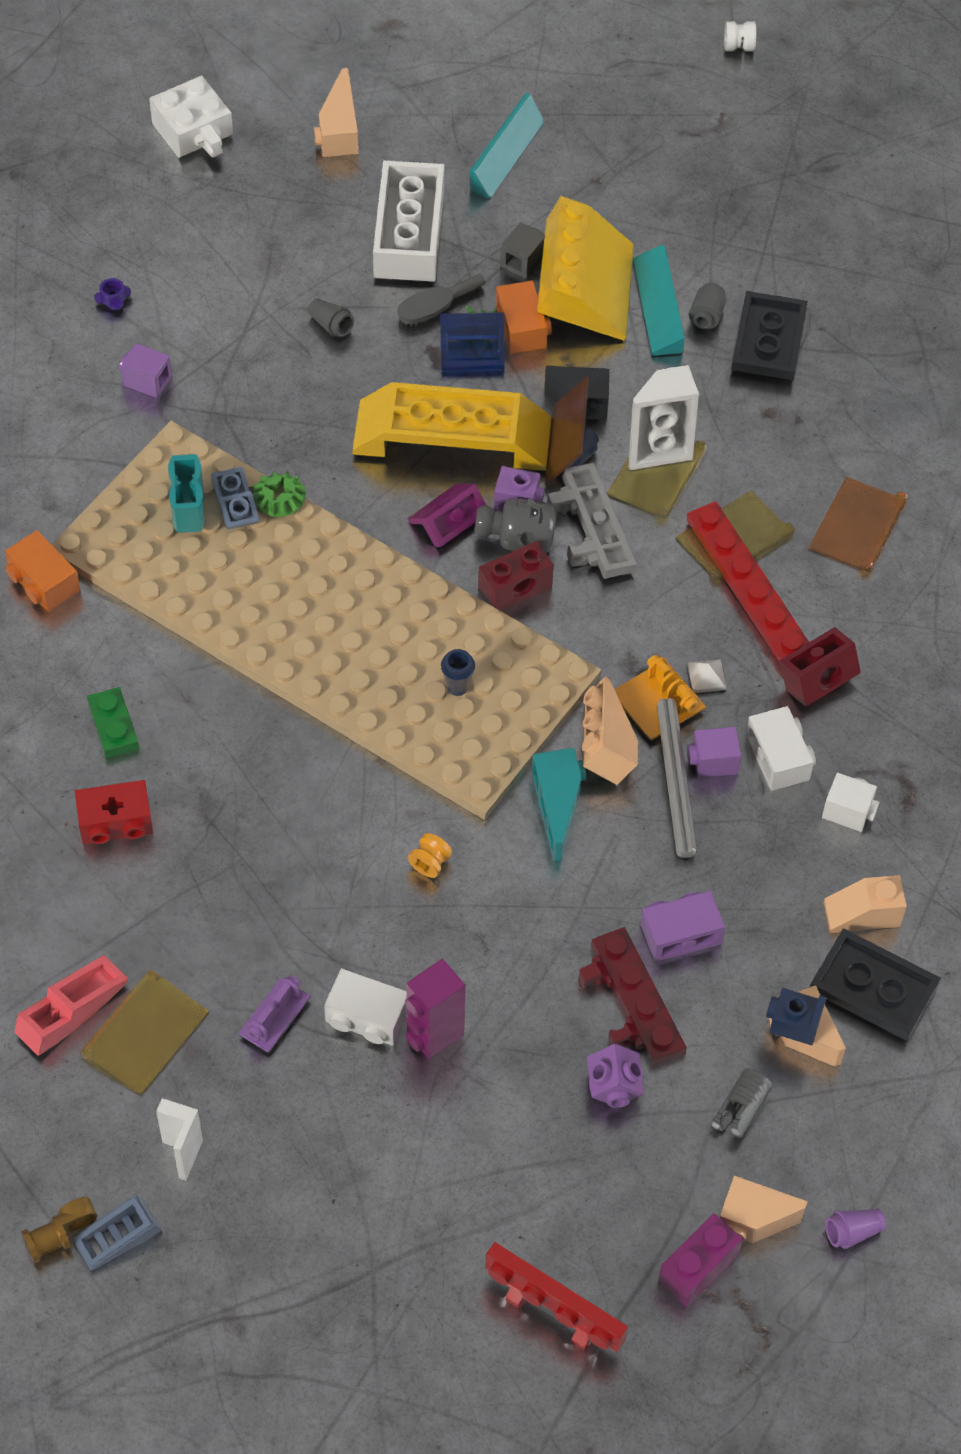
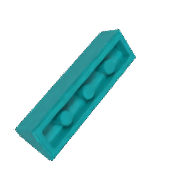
M526 93L523 95L470 169V192L485 198H491L543 125V117L530 94Z
M660 245L633 258L652 356L683 353L685 341L665 245Z

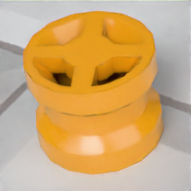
M425 833L419 840L420 846L418 849H413L408 855V861L419 873L435 878L441 871V864L451 858L453 851L442 838L431 833Z

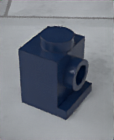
M782 988L780 996H772L768 1006L766 1017L772 1019L769 1033L813 1046L826 997L819 995V998Z

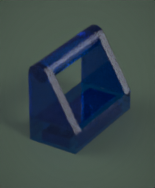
M504 313L440 314L441 372L505 371ZM497 339L498 358L448 359L447 340Z

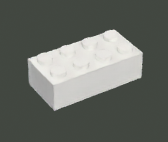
M383 160L373 248L374 278L418 281L436 280L444 197V164Z

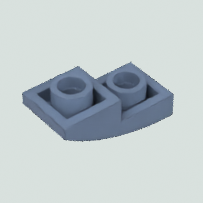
M243 466L211 473L212 485L226 529L230 530L259 523L252 492L249 490Z

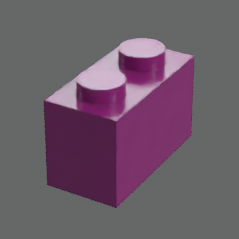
M713 1213L661 1265L658 1283L687 1308L738 1257L743 1238Z

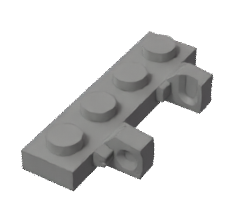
M589 463L566 468L562 472L565 487L560 488L561 491L548 493L547 503L551 504L556 512L566 514L568 511H571L572 515L577 514L586 534L581 545L573 546L570 544L568 546L567 558L571 567L583 566L588 563L590 566L598 565L604 579L634 573L637 565L595 464Z

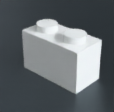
M788 706L749 716L746 737L771 791L809 781L812 768L816 764L812 747L810 745L806 746L802 738L803 730L801 723L797 717L793 718Z
M341 968L324 1004L325 1022L329 1023L336 1030L342 1032L350 1030L361 1034L372 1043H386L394 1046L407 1016V1006L405 1004L406 991Z

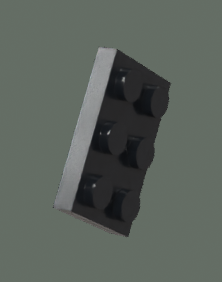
M746 291L731 370L794 380L808 301Z
M843 928L812 980L810 987L816 985L820 995L826 997L830 1002L908 1041L938 988L941 978Z

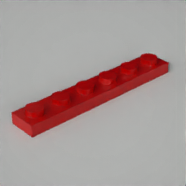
M717 501L688 512L687 522L778 662L780 663L781 659L809 643Z

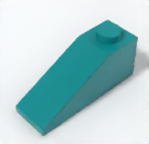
M574 748L533 754L532 776L554 862L562 860L580 797L581 781L586 780L583 760L577 761Z

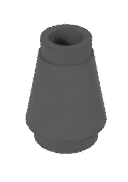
M319 298L314 299L309 304L308 314L330 335L344 337L351 331L354 325V316L348 308L320 300Z

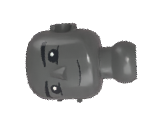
M509 498L504 504L503 511H496L490 506L483 505L477 508L474 533L481 537L491 534L500 535V545L508 551H515L538 541L545 553H548L553 544L556 510L549 503L534 501L531 498L527 500Z

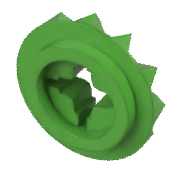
M273 471L271 476L268 477L262 475L260 482L254 484L253 499L255 505L261 512L269 516L284 517L297 512L305 502V486L302 485L299 476L292 477L288 471L284 474H277ZM284 487L285 493H281L279 497L277 496L276 500H274V492H277L279 488Z

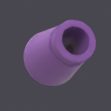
M878 1208L873 1210L835 1211L833 1216L827 1217L825 1228L828 1239L834 1247L841 1246L847 1249L886 1229V1221L882 1211Z

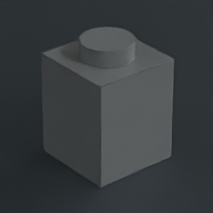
M520 222L501 245L500 266L527 279L542 261L545 233Z

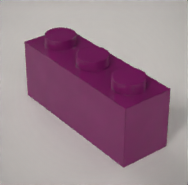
M443 958L406 983L405 1004L407 1006V1016L405 1020L407 1022V1033L405 1035L412 1048L417 1052L422 1050L429 1060L464 1036L466 985Z

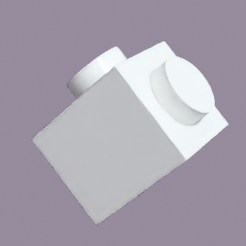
M837 773L827 796L822 818L862 832L866 820L873 822L880 803L874 800L877 786L869 784L861 778H852Z

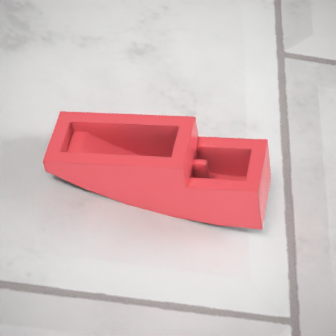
M103 955L48 987L47 996L44 999L18 1013L14 1033L39 1056L58 1044L99 1011L127 983L128 977Z

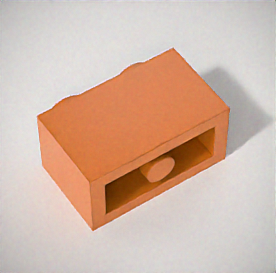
M533 281L496 286V310L510 354L547 348V335L552 334L549 316H544V314L537 312L539 293L536 292Z
M38 530L4 551L7 561L5 570L14 583L20 582L25 587L26 594L34 604L40 603L48 612L81 591L77 571Z

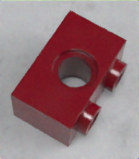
M535 541L479 566L478 591L486 603L502 611L551 589L553 585L554 564L538 541Z
M836 627L780 660L786 690L806 707L861 673L855 643Z

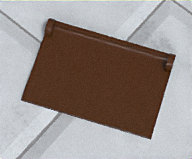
M587 376L552 407L545 486L549 489H554L558 486L556 477L583 453L589 377Z

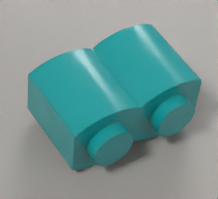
M196 454L172 455L168 464L173 526L177 533L200 532L205 524L201 462Z

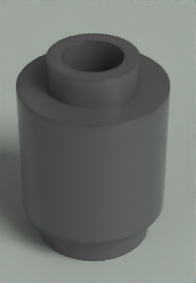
M707 283L698 289L689 311V319L695 326L702 329H712L718 325L727 301L725 290L720 285Z

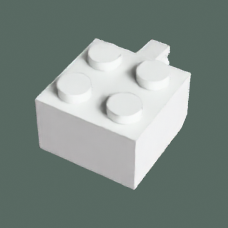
M199 76L149 98L152 124L177 157H182L202 147L212 158L223 153L221 139L233 134L232 115L203 76Z

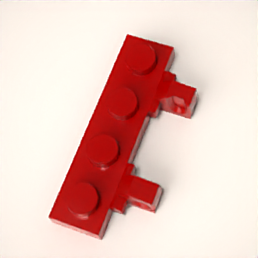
M496 1242L492 1244L486 1253L485 1269L488 1270V1274L496 1282L510 1287L505 1297L506 1302L519 1310L526 1300L539 1307L542 1304L554 1312V1316L559 1322L567 1327L576 1329L571 1339L573 1341L572 1344L584 1352L587 1350L590 1342L602 1349L609 1347L618 1353L626 1341L627 1325Z

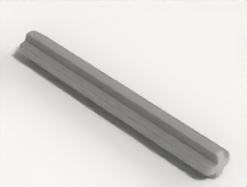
M673 698L660 699L657 705L676 853L680 858L693 857L697 849L677 704Z

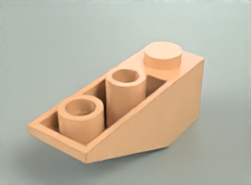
M605 676L596 686H591L588 689L583 700L585 704V717L583 720L584 741L582 744V750L584 751L583 767L618 785L638 765V739L610 679Z

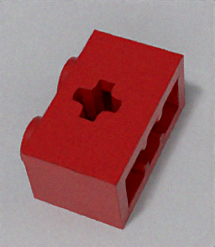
M145 780L74 790L83 844H103L109 840L121 838L137 839L147 834H153Z

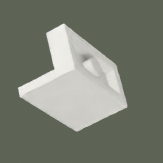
M162 1098L156 1111L162 1143L174 1146L173 1150L179 1179L186 1181L203 1143L198 1110Z

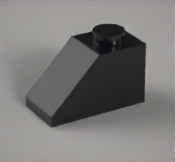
M546 366L544 391L558 402L587 376L589 377L586 418L607 419L610 369Z

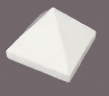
M721 659L687 662L691 689L694 693L726 690Z

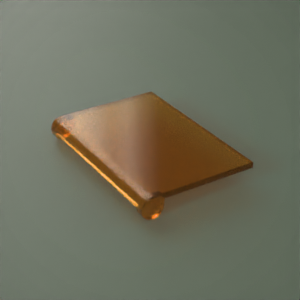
M846 477L816 532L809 549L863 571H872L909 499L908 495L904 492H897L895 496Z

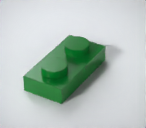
M117 687L88 695V705L106 759L139 750L138 739L121 688Z

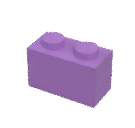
M711 890L703 893L690 892L680 899L669 902L657 901L642 909L640 927L654 963L723 943L725 925Z

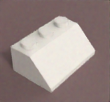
M689 365L656 370L633 398L628 463L630 470L693 460L699 392Z

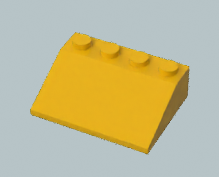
M560 196L546 219L537 312L624 341L627 335L634 244L589 205Z

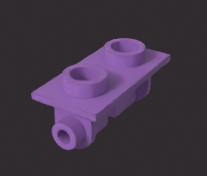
M289 975L288 978H280L239 1031L238 1035L269 1053L311 998V995L298 988L301 982L295 976Z

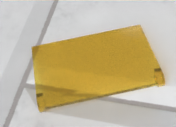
M701 440L695 442L693 460L630 470L628 457L608 490L607 495L666 519L706 451V443Z
M752 490L721 508L754 558L795 532L790 522L783 523ZM692 528L675 537L716 581L724 578V575L717 568Z
M149 970L80 1051V1054L88 1061H95L141 1095L209 1011L159 974Z

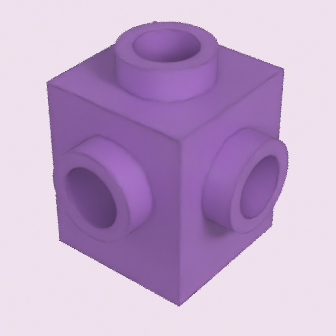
M613 1044L587 1056L591 1098L607 1103L610 1107L619 1108L628 1105L631 1100L644 1095L640 1053Z

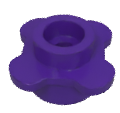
M109 278L100 284V292L94 295V299L97 304L104 303L111 307V309L118 310L123 307L125 298L131 296V289L128 286H124L121 280Z

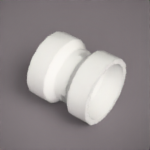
M726 21L724 29L725 51H735L737 48H743L745 51H755L756 22L746 21L744 24H737L735 21Z

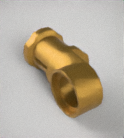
M80 1197L66 1203L60 1208L58 1215L51 1218V1222L32 1231L27 1229L21 1231L34 1263L39 1262L41 1256L60 1247L64 1249L71 1247L67 1236L89 1226L97 1219L98 1215L89 1197Z

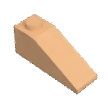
M342 68L319 112V127H314L315 145H321L323 157L359 154L358 130L348 68Z

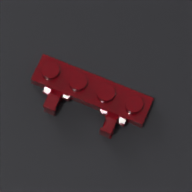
M622 927L593 938L591 947L596 957L592 958L591 964L579 969L578 979L584 991H586L589 985L594 983L597 985L606 983L608 988H613L627 1017L622 1029L617 1031L611 1029L609 1031L608 1038L611 1045L617 1044L625 1048L634 1045L636 1050L643 1048L652 1067L686 1054L687 1047L626 928Z

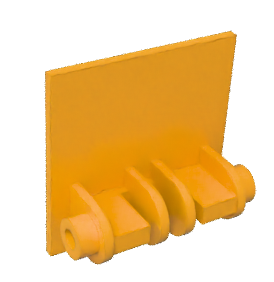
M653 655L647 661L649 668L614 689L623 709L650 741L661 735L657 705L660 699L673 698L676 701L679 724L706 709L705 704L671 667L667 660L658 655Z

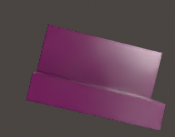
M455 484L407 519L410 524H423L434 546L441 547L476 522L477 508L486 505L476 484Z

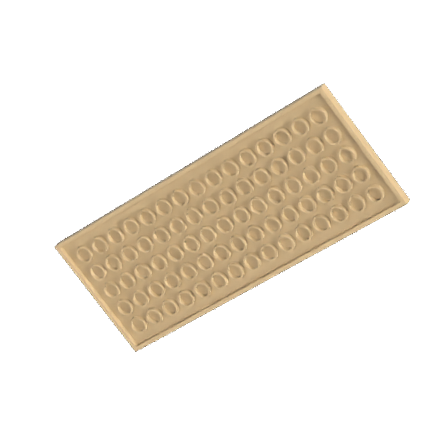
M170 421L51 544L73 566L77 573L484 821L531 765L533 754H538L543 750L584 699L588 689L594 686L601 678L602 669L306 498L304 504L297 512L284 517L269 516L256 507L259 523L227 530L212 485L211 473L243 466L252 495L254 484H258L261 476L266 475L173 421ZM196 454L201 462L205 524L200 532L177 533L173 526L171 515L168 464L172 455ZM281 487L277 492H274V500H276L277 496L279 497L281 493H285L284 487ZM454 649L467 651L475 661V670L468 690L461 696L452 695L448 691L441 670L442 659L448 652Z

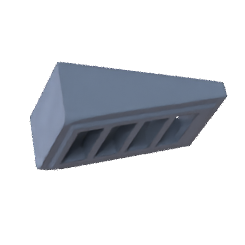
M135 1194L72 1237V1240L89 1269L94 1271L161 1232L162 1229L146 1202ZM135 1214L138 1215L143 1223L138 1228L131 1218ZM122 1221L129 1231V1234L125 1237L117 1226ZM108 1229L116 1241L111 1246L103 1234ZM94 1237L103 1250L98 1255L88 1241Z

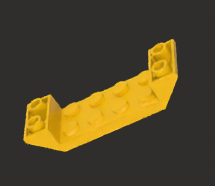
M391 382L360 400L352 453L354 455L385 457L387 441L514 452V468L546 471L552 416L521 393Z

